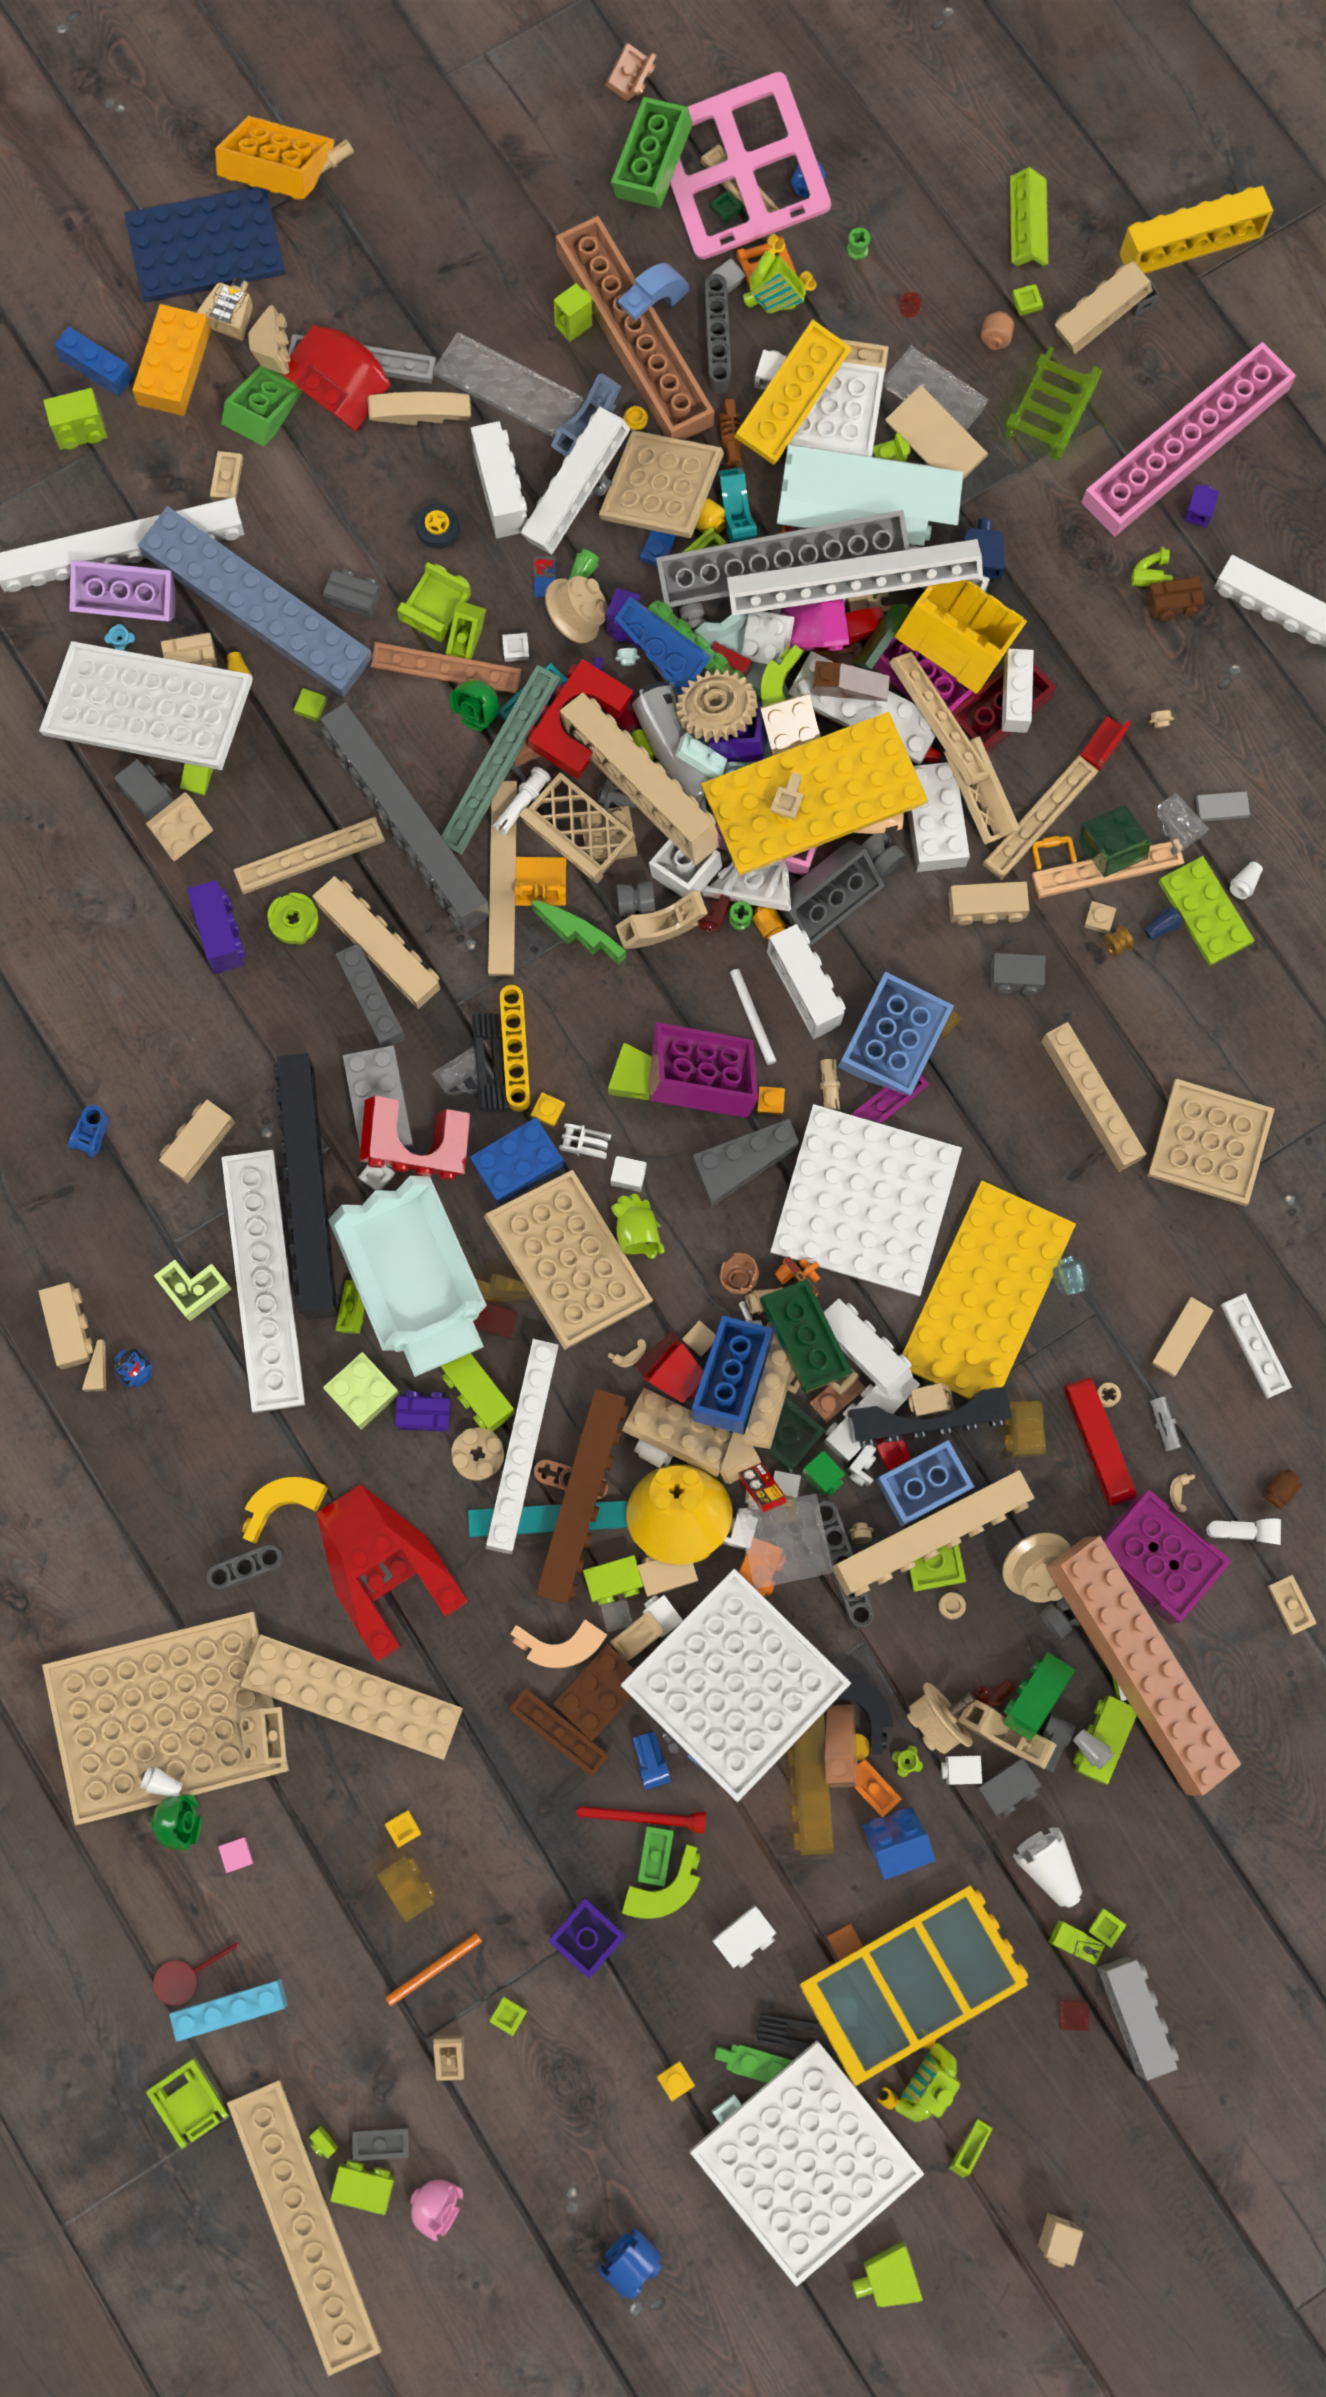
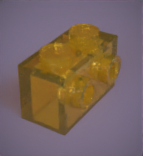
M407 1856L377 1875V1878L405 1922H408L435 1903L433 1897L436 1896L428 1881L423 1883L418 1874L421 1873V1869L413 1858L408 1860Z

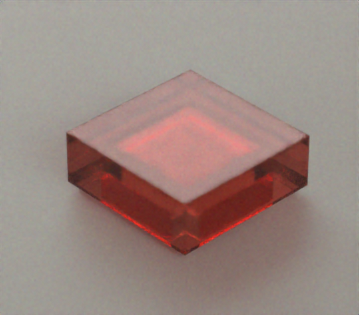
M1060 2001V2029L1089 2031V2002Z

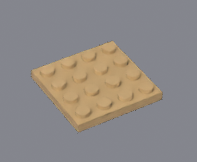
M632 430L612 480V486L609 488L600 510L599 516L601 520L691 538L722 460L723 449Z
M1175 1079L1147 1176L1247 1206L1275 1109Z

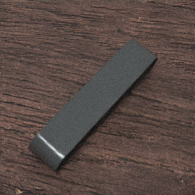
M715 273L707 277L704 294L708 385L712 392L722 394L729 389L731 378L726 279L724 276ZM718 310L720 311V313H714L712 311ZM720 332L721 335H715L713 333ZM721 354L723 357H715L714 355ZM721 376V377H723L724 379L719 380V379H716L715 377Z
M822 1501L813 1509V1522L847 1619L852 1626L863 1628L872 1622L874 1617L873 1609L867 1592L857 1597L846 1596L831 1568L836 1565L838 1558L843 1557L847 1559L853 1556V1552L836 1506L832 1502ZM821 1507L830 1509L832 1517L829 1521H823L819 1518L818 1510ZM835 1532L840 1536L841 1541L838 1546H831L827 1542V1535L829 1533ZM856 1608H862L866 1611L867 1620L864 1623L855 1620L854 1611Z

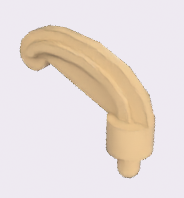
M642 1339L638 1340L637 1345L639 1347L625 1357L609 1353L608 1357L613 1360L612 1363L619 1367L633 1366L644 1355L646 1343Z
M1185 1473L1177 1476L1171 1483V1503L1178 1512L1186 1511V1506L1181 1505L1182 1486L1189 1484V1480L1195 1478L1194 1474L1187 1476Z

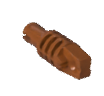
M725 399L722 406L723 413H719L721 441L726 448L727 466L735 468L743 463L740 449L742 442L734 437L741 427L740 413H736L734 399Z

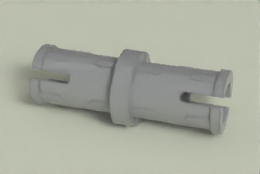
M1165 1396L1149 1402L1157 1421L1155 1427L1160 1430L1165 1451H1171L1182 1447L1174 1425L1177 1424L1175 1418L1172 1419Z

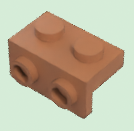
M627 43L605 86L627 102L634 96L639 97L645 88L643 83L645 77L648 78L655 68L653 61L656 55L652 52L646 57Z

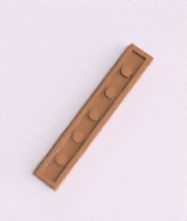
M375 642L371 661V668L456 684L477 679L492 686L495 691L511 694L518 693L522 672L518 668Z

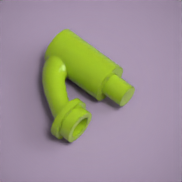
M1161 547L1159 552L1142 559L1132 570L1131 585L1149 587L1152 583L1173 580V575H1165L1163 570L1147 569V567L1156 562L1160 566L1168 564L1170 550Z

